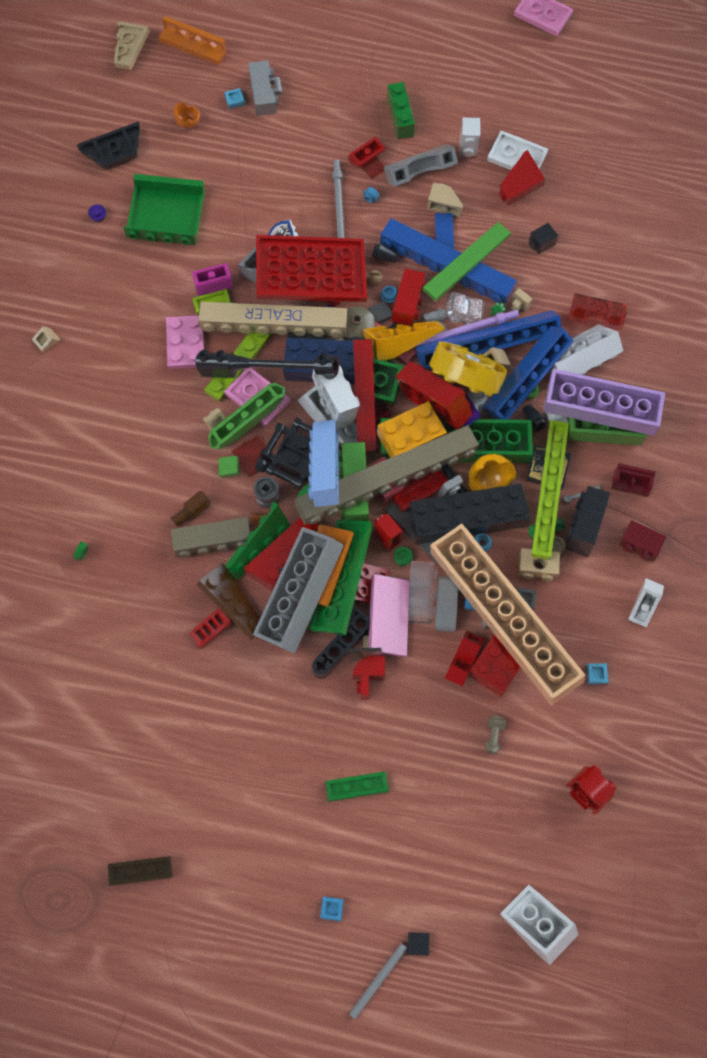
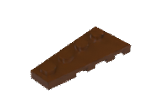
M222 563L199 580L196 585L252 640L256 637L253 633L260 617L224 563Z

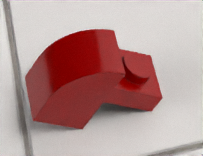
M368 656L356 664L353 671V680H361L357 681V693H361V699H369V680L385 679V656Z

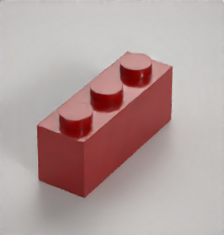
M404 269L391 322L413 326L414 320H418L420 310L417 308L418 305L422 306L424 295H421L423 287L428 283V281H425L426 273Z

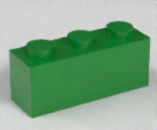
M405 83L388 84L387 101L397 140L414 137L415 122Z

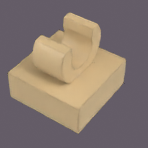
M518 288L514 292L511 309L513 311L522 309L526 312L531 307L533 298Z
M218 408L203 418L210 431L226 419Z

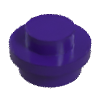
M96 204L89 208L88 214L93 221L101 222L106 216V210L102 205Z

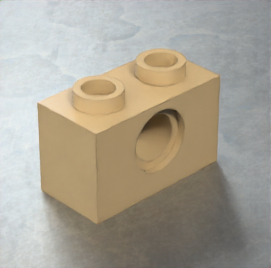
M521 548L518 561V576L527 580L541 578L542 581L546 582L557 579L559 575L560 552L552 551L551 559L546 560L531 557L532 549ZM540 563L543 569H537L534 564Z

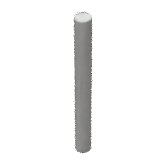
M400 943L350 1011L349 1015L354 1019L358 1017L407 950V947Z

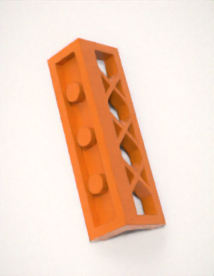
M163 17L164 29L159 36V42L217 65L220 64L226 54L225 39L170 17Z

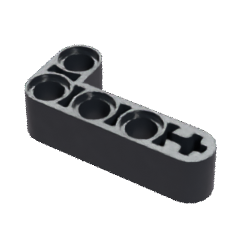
M354 605L346 635H337L313 661L312 672L316 678H326L361 641L363 636L368 633L370 621ZM358 622H363L366 627L359 629L355 625ZM345 636H350L353 641L345 643L342 639ZM332 650H337L340 654L334 658L329 653ZM319 665L320 667H322L324 665L325 670L323 671L322 669H320L318 671L317 666Z

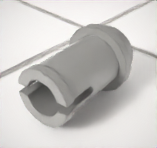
M437 308L436 311L422 314V318H424V322H443L446 319V313L443 308Z

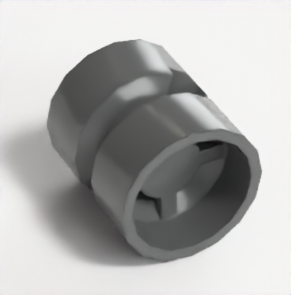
M262 477L255 482L254 495L258 506L264 509H271L270 506L273 502L276 504L279 502V487L277 481L271 477Z

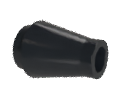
M381 243L380 245L375 244L372 257L375 260L396 263L399 255L398 252Z
M528 404L522 409L526 419L532 421V430L538 432L545 428L547 425L546 418L532 404Z

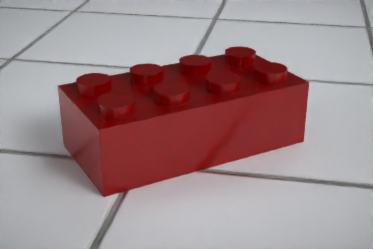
M410 361L395 376L409 401L417 406L429 401L437 417L453 428L460 429L473 415L470 408L471 404L467 401L466 393L462 388L453 386L450 382L439 378L432 371H427L421 364H415Z
M494 634L471 668L468 676L499 697H502L521 667Z

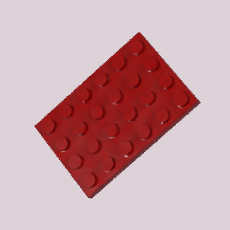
M256 235V299L367 302L364 239Z

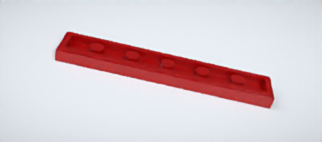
M372 339L353 340L355 396L360 403L356 415L357 443L365 442V452H377Z

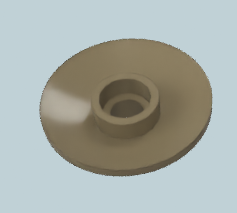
M359 306L348 308L346 337H361L365 339L363 329L375 327L373 314L368 309Z

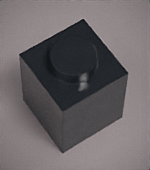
M546 223L531 232L529 245L539 255L555 246L559 235L549 223Z

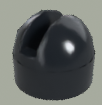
M259 456L255 471L265 472L269 466L268 460Z

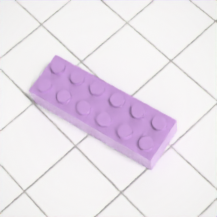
M553 369L549 379L543 412L655 436L661 423L665 392Z

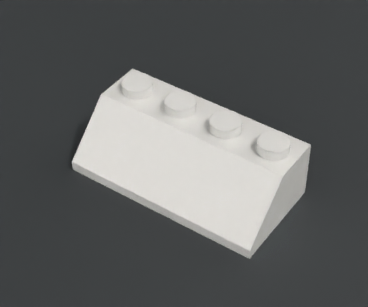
M598 324L572 338V344L548 372L551 375L552 370L557 369L583 375L591 368L602 365L604 361L617 357V354L623 352L619 333Z

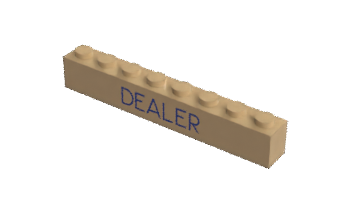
M201 302L199 325L200 329L206 332L223 331L225 333L241 332L244 334L253 332L260 334L275 333L278 335L294 332L297 336H304L305 333H310L316 337L332 336L339 338L341 336L346 337L347 308Z

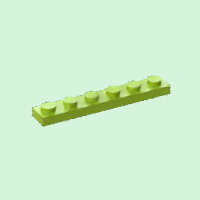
M250 332L234 351V354L254 359L274 333L260 334ZM245 369L237 370L235 378L214 377L204 389L205 393L220 402L225 396L224 391Z

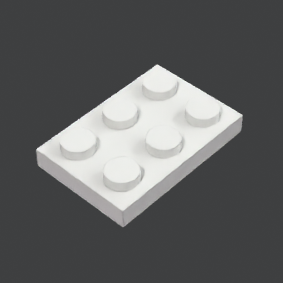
M500 131L487 161L511 170L522 154L528 150L540 169L548 153V148Z

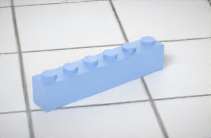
M336 420L313 422V430H310L311 441H309L311 451L309 453V499L314 501L315 507L339 504V457Z

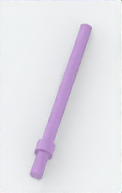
M518 310L507 313L501 312L495 314L494 317L438 333L419 345L460 335L496 323L498 325L506 323V320L519 317Z

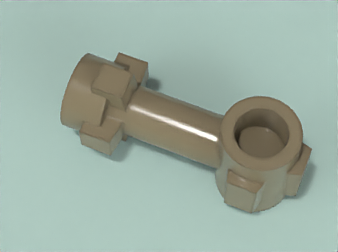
M493 715L488 718L487 727L491 728L489 742H485L484 746L487 753L498 754L501 745L497 744L499 730L504 731L506 719H503L502 716Z

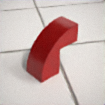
M468 630L466 631L445 675V679L463 687L485 638Z

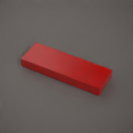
M439 470L392 496V499L400 511L404 513L408 510L410 501L430 498L437 494L442 485L448 481Z

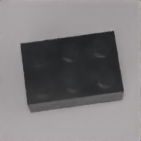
M588 486L585 492L581 491L575 506V513L570 522V530L565 538V543H568L566 550L586 557L589 556L597 540L610 492Z

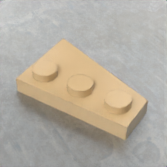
M118 21L119 31L117 33L118 41L115 48L114 64L116 68L131 70L150 30L147 26Z

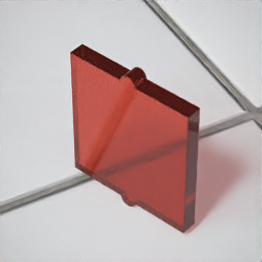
M258 435L247 442L243 441L242 445L232 450L233 455H237L240 465L249 477L258 473V471H255L260 452L266 447Z

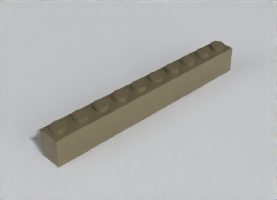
M465 426L340 479L339 504L315 507L314 501L309 499V493L297 497L294 505L304 525L309 523L311 525L316 524L327 515L332 517L341 509H351L362 500L367 502L376 494L380 493L383 495L395 486L402 487L406 485L411 479L418 480L424 477L425 473L430 471L432 473L437 472L446 464L450 466L457 463L460 458H469L476 453L475 451L479 444L469 426Z

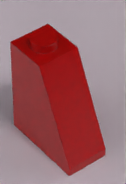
M528 150L522 154L499 186L498 195L502 202L505 201L507 205L545 185V178Z

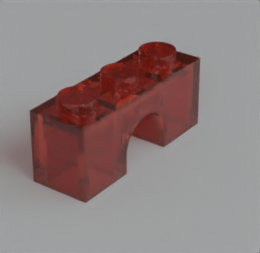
M574 293L568 319L586 322L587 318L595 317L601 319L605 327L622 330L627 315V304Z

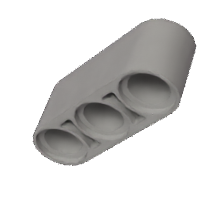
M439 576L435 631L455 632L458 587L450 577Z

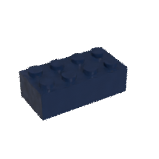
M286 338L284 360L315 361L316 356L320 353H327L328 356H337L345 380L350 384H355L353 341ZM283 368L285 381L314 382L312 378L314 369Z

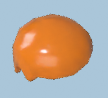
M180 102L174 106V120L178 126L192 128L200 121V113L194 105L189 107L185 102Z

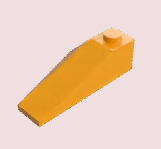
M437 321L414 323L413 327L397 324L396 328L386 329L385 325L363 329L365 339H372L373 358L387 362L388 359L395 358L442 332L444 326Z

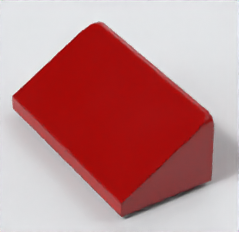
M375 136L351 152L348 156V161L360 168L384 152L386 148Z

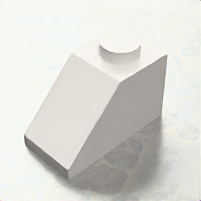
M646 578L637 595L628 620L647 627L662 597L664 586Z

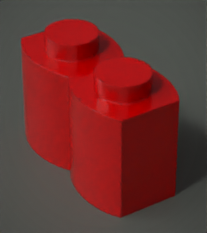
M382 514L376 518L373 534L387 551H391L402 542L404 532L389 514Z

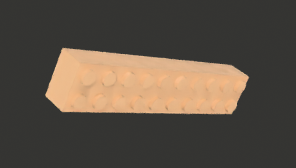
M460 524L430 545L431 555L551 706L584 683L586 675L463 524Z

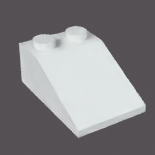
M530 885L500 913L501 917L532 950L549 965L579 935L576 925Z

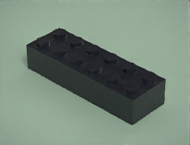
M522 483L410 501L408 508L416 545L437 541L460 524H463L469 533L474 536L480 533L486 534L527 527L530 521Z

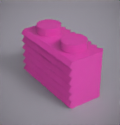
M227 263L192 272L198 296L233 288Z

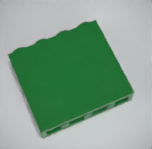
M134 174V191L127 226H124L126 238L196 245L205 195L204 181Z

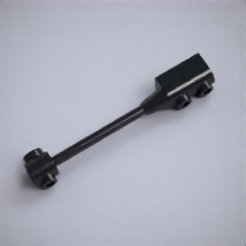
M201 350L195 359L196 368L202 377L235 378L237 370L250 367L314 369L317 375H323L325 379L331 380L337 376L339 371L338 357L328 356L327 353H320L316 356L315 361L254 360L235 355L234 353H225L223 350H218L216 353Z

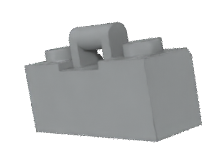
M269 61L248 63L256 116L276 113V106H279L278 95L282 94L280 78L274 77L273 67H269Z

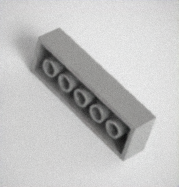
M302 527L253 635L295 654L344 545L329 536Z

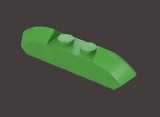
M277 383L268 384L210 431L208 435L210 447L221 449L239 439L282 402L285 397V387Z

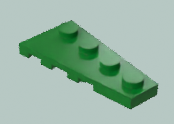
M275 502L270 506L271 510L267 516L263 515L259 520L260 525L257 529L249 533L244 546L240 545L226 563V568L236 580L245 574L244 568L291 526L279 505Z

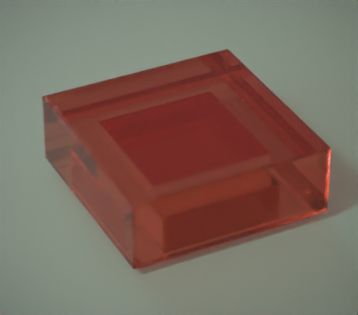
M377 157L361 166L371 179L385 171V165Z

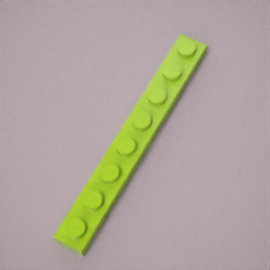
M550 420L531 551V557L550 560L552 556L569 423Z

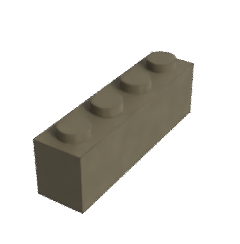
M247 517L171 529L174 553L176 557L188 558L192 554L206 555L210 551L218 550L219 552L228 551L229 548H239L240 545L244 546L247 542V536L250 533Z

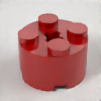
M595 765L583 767L567 783V788L570 787L572 790L569 794L574 801L584 810L587 808L593 810L592 814H598L614 797V791L617 789L615 784L607 780L602 775L601 770Z

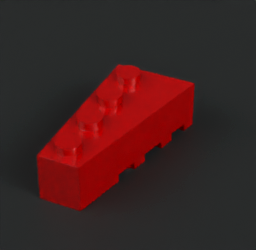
M300 517L244 568L245 575L273 592L280 576L279 570L285 565L301 528L304 527L317 532L319 525H311L310 523L304 525Z

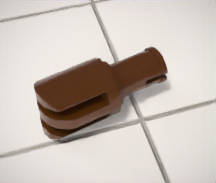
M198 491L183 503L184 508L171 517V520L179 527L190 517L196 518L211 505V502L203 491Z

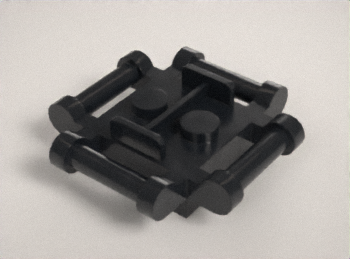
M296 417L291 429L282 423H277L275 432L265 449H262L260 452V456L271 462L266 470V474L279 477L295 485L294 487L300 490L304 482L309 480L308 477L310 476L309 453L311 451L309 441L311 439L297 431L302 429L310 433V430H313V426L302 422V419ZM281 434L286 435L276 455L272 454L271 452Z

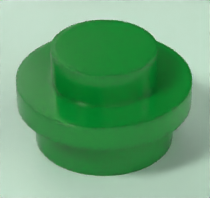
M497 302L490 308L492 311L490 316L504 312L506 310L505 304Z

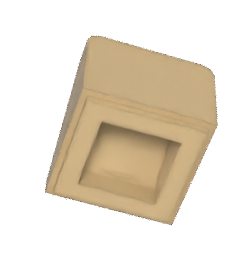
M42 326L32 338V341L42 352H45L57 344L60 339L51 328Z

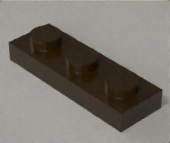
M166 856L108 864L109 886L173 878L172 857Z

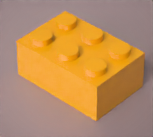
M429 401L379 424L377 429V435L390 458L447 434Z

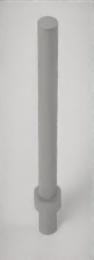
M334 160L332 180L335 186L338 238H345L341 186L343 175L340 170V160Z

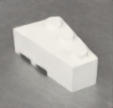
M339 366L337 376L331 380L325 379L323 375H317L313 370L312 378L319 396L325 399L328 407L325 409L326 414H331L332 419L336 420L337 430L352 425L360 403L358 398L353 395L350 383L345 380L341 366Z

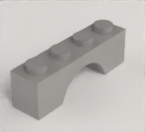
M445 144L386 165L384 170L388 184L397 186L411 181L414 176L420 173L444 169L458 164L454 146Z

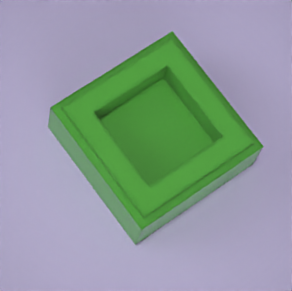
M237 455L219 458V476L221 478L239 475V458Z

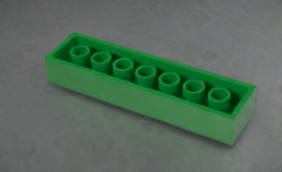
M381 418V423L392 418ZM440 420L447 434L457 430ZM476 420L469 425L479 444L475 451L476 453L469 458H460L457 462L475 463L484 455L498 454L510 460L511 463H530L533 456L532 421ZM380 440V458L385 456L386 459H390Z

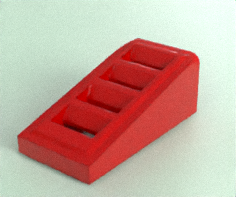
M218 608L190 631L189 635L201 649L231 627L232 624L225 613ZM219 617L223 624L220 625L216 619ZM211 622L217 627L216 630L211 627ZM206 627L211 634L208 636L203 628ZM198 632L205 638L203 641L197 635Z

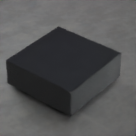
M408 932L407 955L429 956V933Z

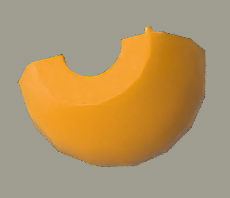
M487 454L472 464L469 470L468 483L471 491L508 486L516 478L517 472L510 460L498 454Z

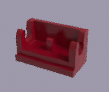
M618 463L614 471L611 489L649 497L656 471Z

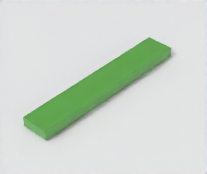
M497 222L423 287V291L436 302L507 240L511 232Z

